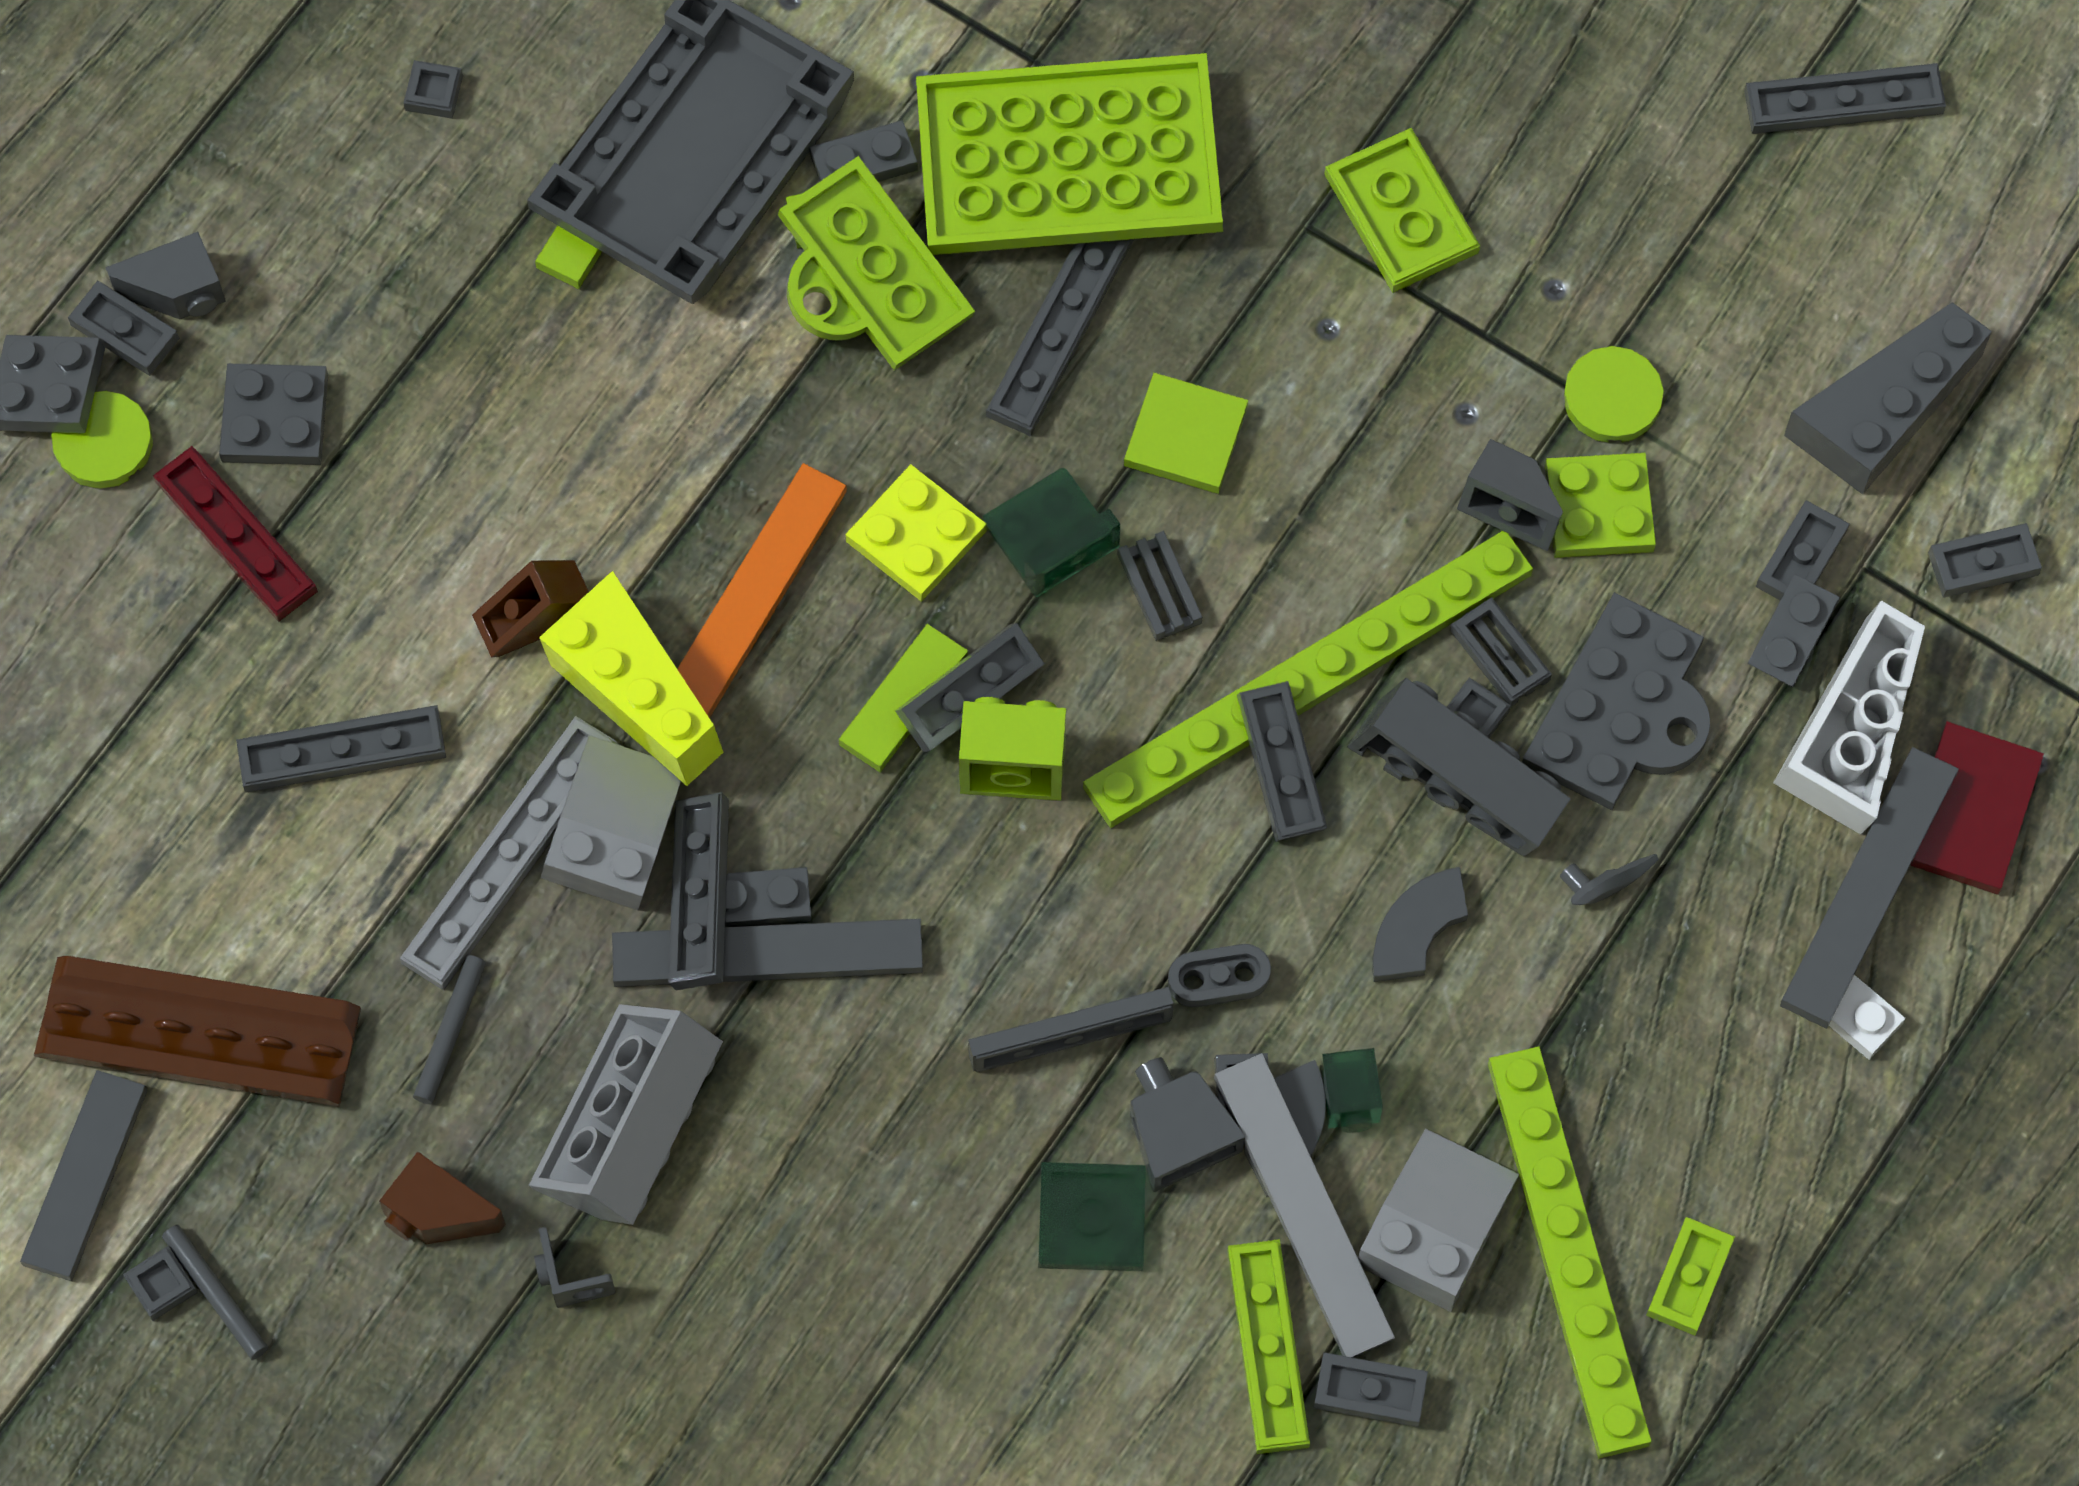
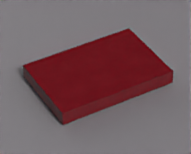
M1947 721L1935 758L1959 768L1911 866L1999 895L2044 753Z

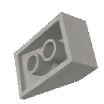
M589 735L548 851L541 879L638 910L681 781L653 756Z
M1425 1128L1360 1249L1358 1260L1362 1268L1452 1312L1519 1174Z

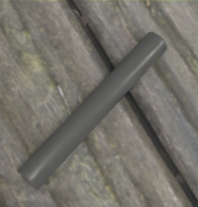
M467 955L413 1095V1098L419 1102L432 1104L486 965V962L479 957Z
M174 1225L166 1230L162 1235L163 1240L250 1359L255 1360L262 1356L269 1347L179 1225Z

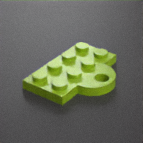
M859 156L779 209V218L804 250L795 261L787 283L788 304L798 323L815 336L828 340H846L866 332L895 371L974 316L975 310ZM813 292L822 293L829 299L831 308L825 314L814 315L804 307V297Z

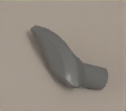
M1657 854L1643 857L1618 869L1606 870L1592 880L1573 863L1564 869L1560 878L1575 893L1571 898L1573 905L1592 904L1612 896L1633 883L1659 859Z

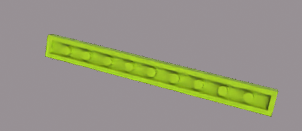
M1501 531L1083 781V789L1111 829L1250 745L1237 698L1240 692L1288 681L1296 712L1299 716L1451 625L1491 597L1494 599L1531 577L1533 567L1510 535L1505 531Z

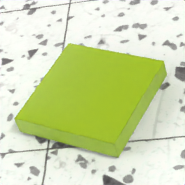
M1153 373L1124 458V466L1219 494L1248 408V400Z

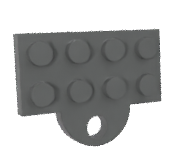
M1614 592L1525 753L1522 763L1535 772L1541 771L1550 775L1560 785L1610 810H1613L1634 769L1649 774L1661 775L1680 771L1690 765L1702 752L1710 729V715L1705 700L1693 685L1684 680L1703 643L1704 637ZM1673 725H1685L1693 731L1695 740L1689 745H1677L1669 739L1667 730Z

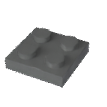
M6 335L0 357V431L85 433L105 352V346L100 338Z
M227 363L219 451L221 461L229 463L321 465L328 385L326 366Z

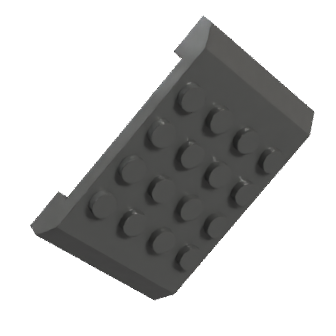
M674 0L664 14L665 25L561 166L557 163L553 164L527 199L528 207L532 211L691 304L697 302L710 291L808 155L810 147L816 144L842 108L854 82V71L730 0Z

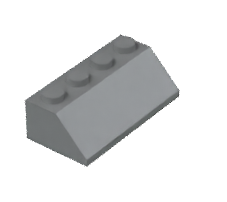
M619 1004L529 1186L542 1194L601 1220L633 1225L638 1214L641 1213L647 1203V1195L660 1169L669 1158L670 1148L682 1124L691 1114L692 1104L704 1079L714 1067L715 1057L723 1041L682 1011Z

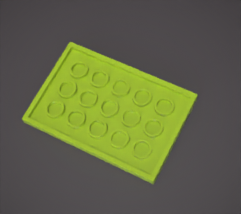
M1207 53L916 76L928 249L933 255L1223 232Z

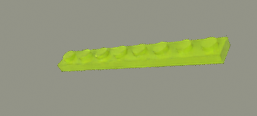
M1540 1047L1491 1057L1488 1060L1489 1071L1598 1459L1650 1447L1652 1441Z

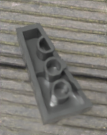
M1953 302L1793 410L1784 436L1861 494H1864L1983 356L1992 331Z
M1405 678L1377 702L1347 748L1360 756H1363L1366 750L1369 749L1386 761L1383 770L1400 781L1405 776L1424 783L1425 790L1428 793L1427 797L1442 807L1458 809L1461 806L1466 809L1468 813L1465 817L1468 823L1523 857L1538 848L1571 799L1560 791L1561 785L1550 775L1541 771L1534 772L1519 761L1520 755L1509 745L1500 741L1493 742L1478 731L1479 725L1470 716L1460 711L1453 712L1440 703L1438 695L1432 688L1422 682H1412Z

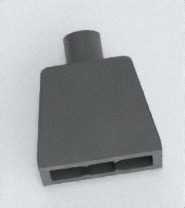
M1162 1057L1152 1059L1136 1069L1135 1073L1145 1093L1130 1101V1117L1153 1192L1243 1152L1244 1134L1198 1072H1190L1174 1080Z

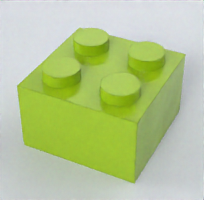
M980 697L975 702L963 701L959 751L960 794L1061 801L1066 741V708H1058L1054 703L1043 700L1029 701L1026 705L1005 704V701L995 697Z

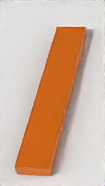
M804 463L799 468L677 668L709 718L847 492L845 484Z

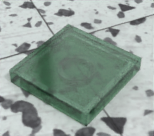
M1042 1162L1038 1268L1143 1271L1146 1165Z

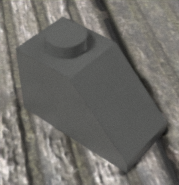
M199 232L106 267L114 291L135 304L177 319H183L190 315L193 317L203 316L213 311L218 304L226 302L220 281Z
M1492 439L1489 440L1471 470L1457 510L1546 551L1549 550L1563 514L1537 461Z

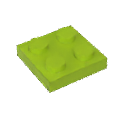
M1646 453L1546 458V480L1563 511L1553 538L1554 558L1654 552L1656 542Z

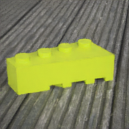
M613 571L539 637L550 665L686 786L724 753L714 724Z

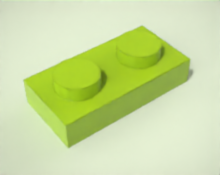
M1686 1217L1646 1316L1695 1336L1735 1236Z

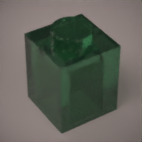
M1374 1048L1322 1054L1320 1073L1324 1083L1328 1128L1341 1127L1343 1132L1355 1133L1372 1128V1123L1380 1122L1383 1104Z

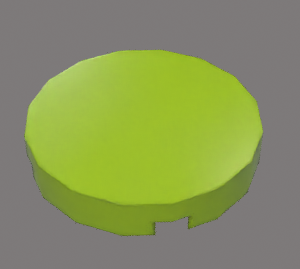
M1609 346L1593 349L1579 358L1567 375L1565 384V408L1567 416L1577 429L1592 439L1602 442H1608V440L1626 442L1636 439L1651 428L1659 416L1664 390L1659 373L1647 358L1632 349Z
M110 391L95 392L85 433L52 432L51 434L53 453L64 472L69 474L70 478L80 485L98 489L119 486L130 480L129 476L135 474L138 469L141 471L147 464L153 447L151 425L140 405L123 394Z

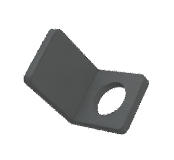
M538 1228L544 1254L534 1256L541 1287L551 1285L557 1308L616 1293L611 1274L560 1285L547 1228Z

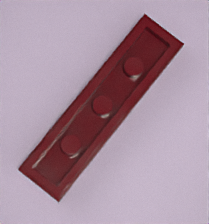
M193 446L189 447L153 475L155 483L278 622L318 592L314 582Z

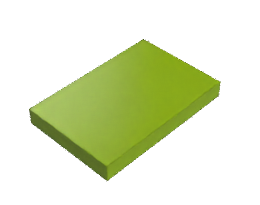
M1412 128L1325 167V177L1392 293L1479 254L1480 244Z

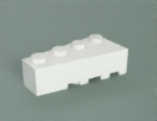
M1880 601L1864 620L1773 782L1860 835L1877 819L1883 784L1887 779L1892 760L1890 756L1895 736L1899 731L1904 713L1902 709L1906 692L1911 684L1925 629L1924 625L1883 601Z

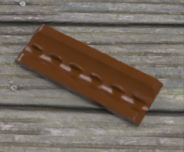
M74 956L57 957L34 1056L340 1107L361 1007L344 1000Z

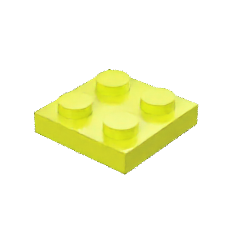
M910 464L845 534L846 542L922 602L987 532V524Z

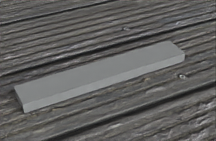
M577 716L574 717L400 957L401 964L444 991L464 963L467 955H470L552 841L588 736L590 735L618 745L617 741Z
M1261 1053L1215 1073V1082L1233 1120L1245 1136L1244 1144L1342 1355L1355 1358L1395 1339L1393 1332L1263 1054Z

